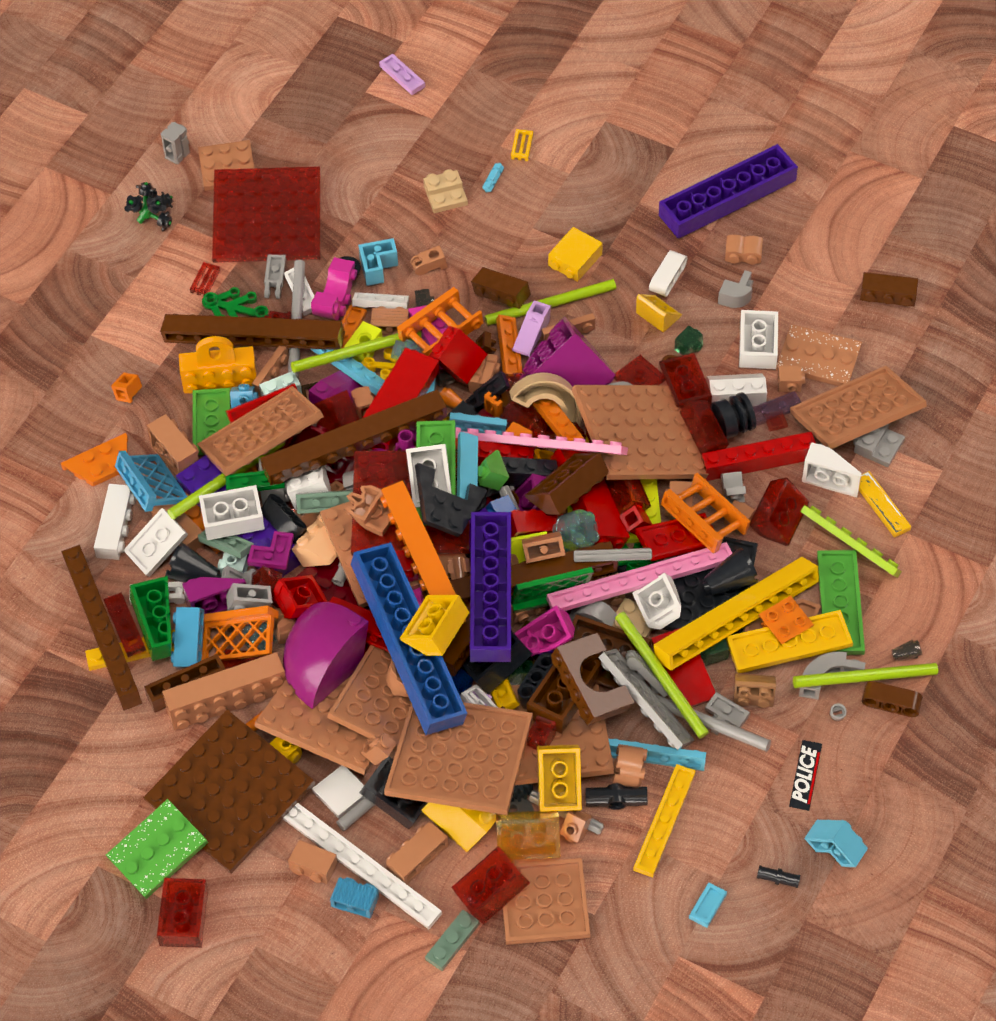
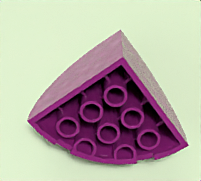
M564 316L551 329L548 339L541 341L530 355L523 368L525 374L520 376V380L535 373H552L564 378L572 387L574 385H608L614 380L615 373L589 341Z
M319 602L307 608L291 628L284 647L283 668L289 685H292L298 698L312 709L348 679L364 657L369 621L348 608L335 603Z

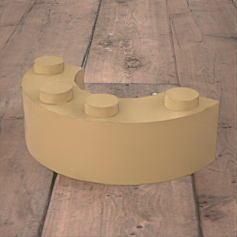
M535 373L519 380L509 391L511 400L527 408L539 399L554 400L560 405V408L577 430L579 429L582 416L572 392L573 387L564 378L552 373Z

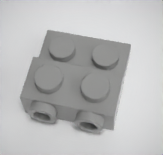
M889 424L855 438L853 441L855 445L854 453L889 467L903 444L905 436L888 429Z

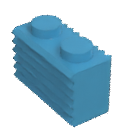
M340 877L330 898L331 907L371 919L379 899L378 889L371 884L366 883L362 885L352 878L346 877L342 879Z

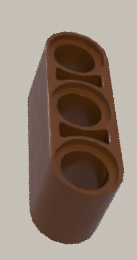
M868 681L865 684L861 701L863 705L907 717H917L920 712L923 696L913 690Z

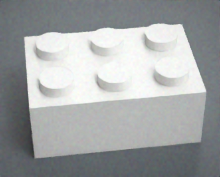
M741 310L739 368L776 369L778 356V312Z
M256 485L199 496L207 540L265 529Z

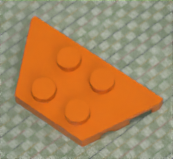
M127 433L61 462L62 469L74 473V476L85 480L86 483L93 487L120 475L115 468V463L119 451H126L128 453Z

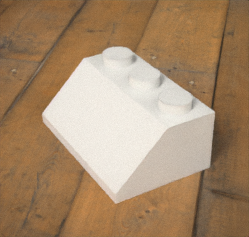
M762 373L707 376L710 407L712 402L723 398L729 401L731 395L736 396L740 392L748 396L752 406H766L767 386L766 378Z

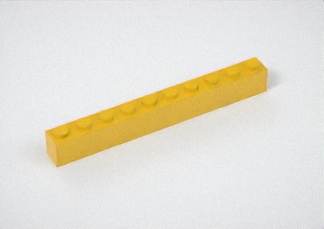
M804 557L798 558L655 643V656L669 670L675 669L758 619V614L790 595L793 598L818 583V566Z

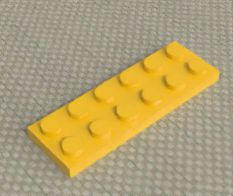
M841 610L808 617L814 626L784 644L778 641L768 627L726 637L737 673H744L852 647L853 641Z

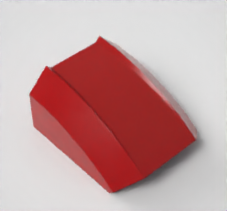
M313 575L281 578L274 587V600L279 605L284 618L287 619L300 617L313 604L329 602Z

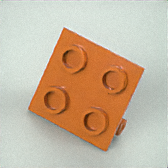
M791 595L758 614L763 620L761 626L763 628L768 627L781 644L786 643L814 626Z

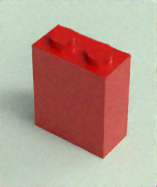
M449 326L443 332L439 342L434 345L429 356L439 360V365L455 380L468 384L488 354L462 330Z

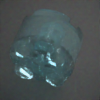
M579 509L563 514L557 518L558 520L553 526V532L560 531L566 552L592 546L599 540L595 516L590 511L587 512Z

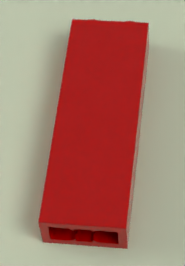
M405 347L363 418L426 394L439 373V360ZM398 436L388 442L374 445L371 449L381 448L391 453L398 441Z
M556 449L550 459L557 460L559 467L575 453L592 452ZM603 480L592 486L591 491L579 497V501L572 504L571 507L588 546L611 541L613 549H621L630 536L619 517L620 513L607 484Z

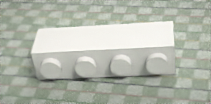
M109 484L94 544L96 558L119 560L120 554L124 552V537L128 536L129 531L127 524L132 519L131 507L136 502V497L127 485Z

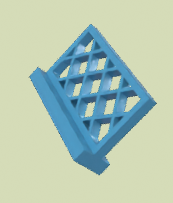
M126 451L118 452L115 468L145 512L152 511L154 506L177 504L188 497L158 454L129 456Z

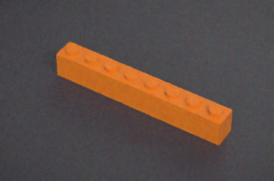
M403 480L381 489L382 497H380L383 508H388L390 512L387 516L391 525L395 524L397 530H395L399 542L403 540L405 545L402 547L405 556L407 558L410 557L413 562L410 565L414 575L418 574L421 579L418 583L422 592L426 591L427 595H456Z

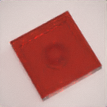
M642 355L637 356L617 371L613 377L617 382H628L632 385H660L666 380V376Z

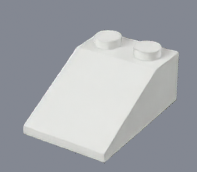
M811 442L804 462L802 482L857 498L862 473L831 448Z
M446 444L406 449L412 500L415 507H420L415 471L417 463L436 469L433 487L452 494Z

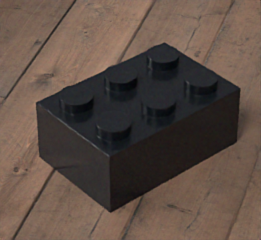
M511 630V662H470L469 655L462 666L489 695L523 664L532 653Z
M387 757L381 762L359 793L409 830L422 813L421 810L427 802L385 796L384 789L393 763V759Z

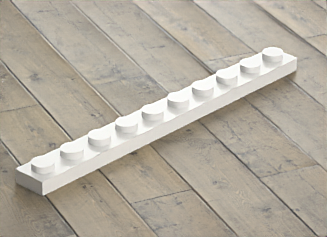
M299 803L283 818V820L320 848L337 854V860L368 884L375 886L381 894L427 929H430L442 915L440 909Z

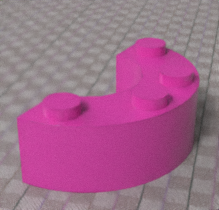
M333 258L328 268L324 292L317 291L311 302V310L314 316L332 320L344 317L346 305L351 303L352 296L350 292L352 283L357 276V270L354 269V261Z

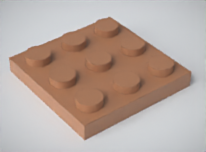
M250 140L198 147L204 191L257 184Z

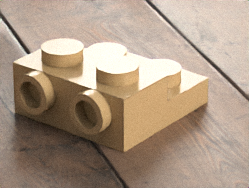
M448 169L443 174L436 175L432 173L423 178L424 189L434 213L468 205L457 170Z

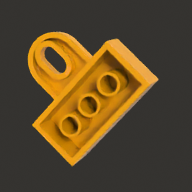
M211 336L204 338L197 343L196 352L179 354V367L184 394H193V390L230 388L231 390L232 387H238L240 384L252 386L253 381L257 377L253 346L234 348L233 343L225 337ZM211 347H218L220 349L209 351Z

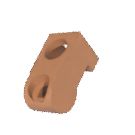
M440 245L413 256L410 260L416 275H424L439 267L441 270L448 268Z

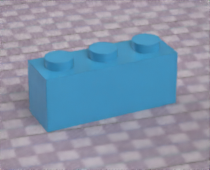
M176 607V612L173 614L175 632L172 633L174 651L171 653V663H173V667L186 668L202 661L204 609L198 607Z

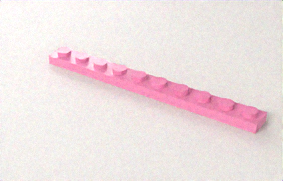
M456 427V438H458L461 428ZM467 428V432H465L478 436V441L617 455H627L628 448L622 446L621 442L610 441V445H606L601 440H592V443H585L586 439L574 438L573 442L567 441L566 437L556 436V440L549 439L550 436L538 435V438H531L532 434L520 433V437L514 436L512 432H503L502 435H497L496 431L485 430V433H478V429Z
M727 542L722 543L719 551L714 554L708 548L550 593L547 594L546 600L550 608L557 605L564 611L639 590L663 573L672 577L673 580L717 567L732 554V551Z

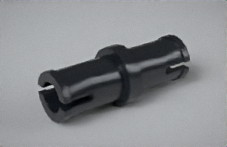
M759 865L757 873L758 879L772 881L776 885L780 883L798 888L801 876L784 872L780 868L776 870Z

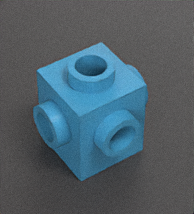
M240 384L238 387H232L230 391L231 408L258 398L255 386Z

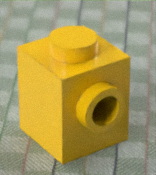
M276 737L269 743L292 763L295 764L300 760L302 755L301 747L279 737Z

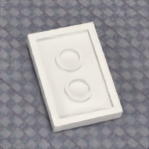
M161 508L123 551L145 575L150 577L187 537L188 533L175 519L170 518L165 509Z

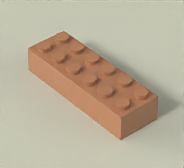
M276 652L164 690L162 693L167 713L175 731L177 729H185L189 725L198 722H205L215 716H221L227 709L233 711L235 709H243L253 703L263 702L265 699L276 694L286 680Z

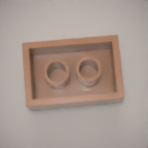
M165 414L147 425L151 447L175 476L199 460L198 448L194 443L191 444L184 431L180 432L174 419L170 420Z

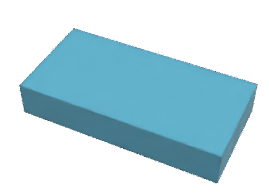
M708 883L691 911L689 919L708 928L727 896V891Z

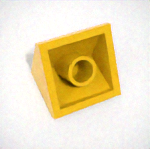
M638 294L636 313L663 333L682 316L681 313L656 295Z

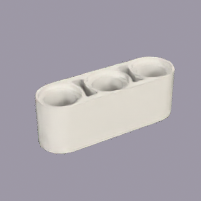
M670 250L653 276L649 285V291L667 297L684 270L688 257Z

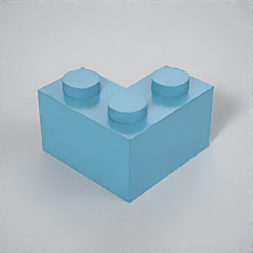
M394 238L358 245L359 258L366 286L384 283L383 268L398 266V255Z
M816 820L805 837V840L815 852L831 853L841 867H856L868 849L863 843L862 838L852 830L851 825L845 820Z

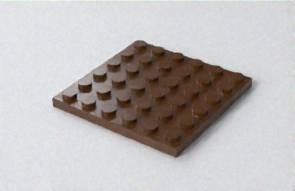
M227 709L143 798L154 809H157L168 799L209 842L202 849L232 874L316 783Z

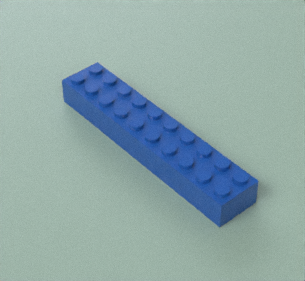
M392 543L354 552L351 567L425 735L463 725L467 711L443 657L426 656L400 639L420 606Z

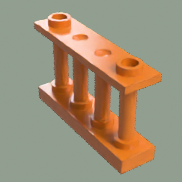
M452 287L397 327V332L402 342L411 338L423 349L422 353L429 356L434 345L443 336L431 322L440 318L448 326L459 328L468 335L481 327L484 323L483 315L480 310L472 315L460 304L459 291ZM455 308L467 320L458 325L445 312ZM423 328H426L437 339L430 346L417 334Z
M699 473L694 474L691 487L680 494H675L671 489L664 492L661 505L713 554L719 551L723 537L736 529L743 535L747 533L750 520ZM696 492L704 498L692 507H689L683 501ZM708 505L717 510V512L705 519H702L697 514L698 511ZM722 517L731 523L718 532L710 526Z

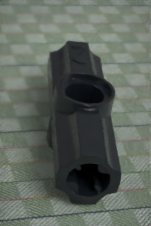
M612 783L607 787L585 788L586 806H608L610 809L620 810L626 806L648 804L647 787H625L622 784Z

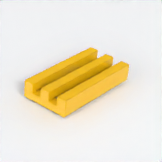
M516 129L511 152L512 160L518 158V160H522V158L525 161L529 160L533 131ZM519 134H522L519 153H516ZM526 135H529V137H528V142H527V147H526V152H525V154H524V153H523V150H524Z

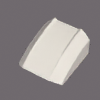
M663 573L648 585L632 593L649 628L660 630L680 617V598L672 577L666 573Z

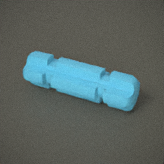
M501 163L494 164L486 182L482 186L485 192H491L504 170V166Z

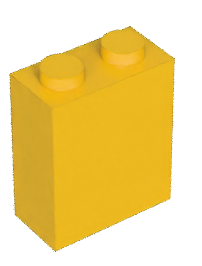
M572 227L548 254V266L578 282L602 255L603 243Z

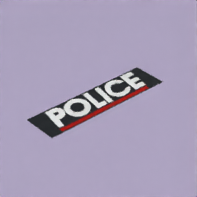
M802 740L789 807L810 810L822 749L821 743Z

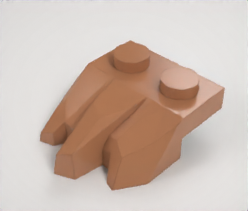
M372 485L361 486V495L353 492L347 495L348 500L354 505L346 507L345 511L362 527L383 537L391 523L387 516L390 512L388 508H383L380 497H382L381 489Z

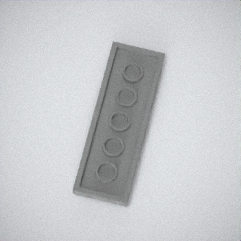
M617 649L603 652L598 657L602 661V667L614 675L615 682L619 686L626 685L634 702H637L641 707V712L646 717H650L654 722L655 729L667 737L666 740L672 748L679 750L694 741V738L645 681L638 676L637 672L631 670L626 665V659Z

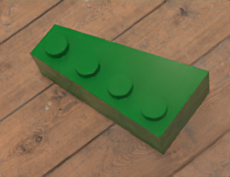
M168 576L130 585V600L152 661L171 657Z

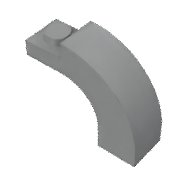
M831 652L814 659L806 667L803 675L864 670L866 663L855 659L847 660V652ZM821 686L800 688L799 696L819 700Z

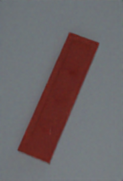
M122 592L103 599L127 657L146 651Z

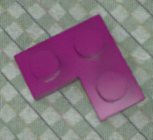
M274 531L271 547L251 545L247 561L248 566L287 570L294 534Z

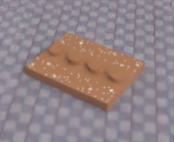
M791 324L776 366V371H778L779 366H801V371L805 373V378L840 386L851 380L862 342Z

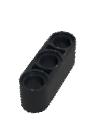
M269 494L261 507L262 515L278 532L293 533V544H296V541L307 528L306 524L279 496Z
M543 653L537 658L517 690L520 703L525 709H527V702L553 666L551 653Z

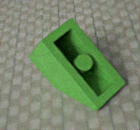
M498 450L490 454L478 466V481L481 486L499 491L509 478Z

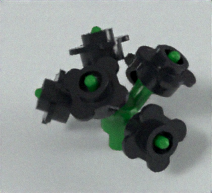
M148 182L136 185V188L139 189V195L136 197L129 195L124 210L126 212L132 211L133 213L139 212L140 215L137 221L140 224L150 217L157 219V226L162 227L161 230L165 231L166 227L169 228L171 226L172 217L169 211L163 212L168 207H173L171 204L174 202L173 196L161 192V196L157 195L156 188H153L152 184ZM159 211H162V213L159 216L155 215Z

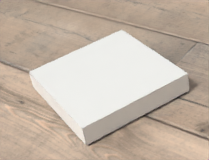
M342 765L312 788V792L338 819L365 798L359 793L364 785L347 767Z

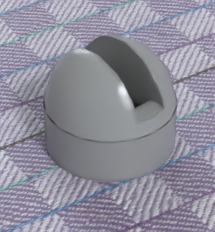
M840 703L834 704L830 709V716L836 721L842 720L847 713L845 706ZM842 711V714H839V715H834V714H833V713H837V712Z

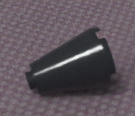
M182 542L180 546L178 545L170 560L171 570H167L165 576H168V579L187 582L190 579H197L199 577L221 578L220 570Z
M741 547L736 549L703 578L702 586L706 593L710 592L711 595L759 582V579L754 578L757 576V572L748 555L743 556L741 552L744 550Z

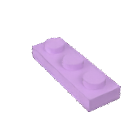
M394 54L379 62L380 67L411 95L425 88V82Z

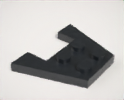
M417 463L415 471L423 524L459 537L471 519V512H475L487 490L470 483L467 486L465 499L433 487L436 469Z

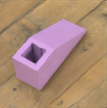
M533 301L527 311L512 351L526 356L531 355L541 337V329L546 328L549 323L550 305Z

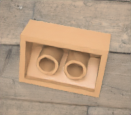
M320 514L292 548V551L303 567L330 565L337 557Z

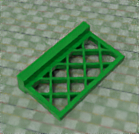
M592 567L516 584L511 597L513 614L548 606L547 594L588 583L593 575Z

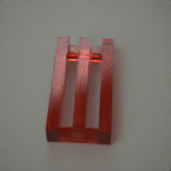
M203 262L190 287V293L194 294V292H197V295L203 294L204 296L210 292L220 272V266ZM206 268H209L208 271H207V273L205 274V276H204V278H203V281H202L200 287L197 288V286H198V284H199V282H200V280H201V278H202V276H203V274H204Z

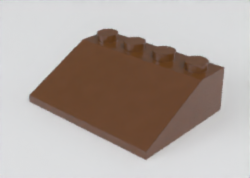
M577 614L575 615L572 622L575 627L574 637L565 644L598 633L607 649L606 651L617 649L625 659V655L629 650L636 651L639 654L622 629ZM643 637V639L646 641V643L651 649V640L649 638ZM602 667L601 676L596 683L614 689L621 687L615 682L614 675Z

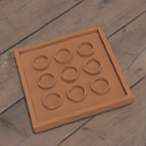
M582 858L499 865L506 945L590 938Z

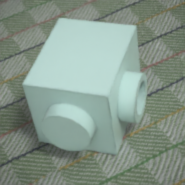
M224 552L223 558L218 561V569L221 575L223 568L227 565L243 574L247 572V555L240 559Z

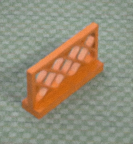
M267 605L204 614L202 660L209 658V650L213 646L217 649L215 654L219 655L221 661L272 654L274 619H278L279 611ZM263 622H267V628L262 633L258 628ZM246 624H250L252 628L245 635L241 630ZM230 626H233L235 630L228 637L225 632ZM216 628L219 632L212 639L210 631ZM257 631L260 636L252 643L249 638ZM240 633L243 638L236 645L233 640ZM223 635L226 641L219 647L216 642ZM264 639L266 641V649L259 650L257 646ZM248 642L251 647L243 653L240 649ZM231 644L234 649L230 654L226 655L223 651Z

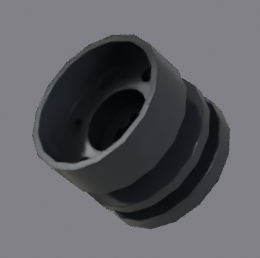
M740 392L736 396L731 395L729 401L723 398L711 403L710 409L713 423L722 439L726 440L737 436L738 430L741 433H746L748 430L751 431L756 428L755 412L745 393Z

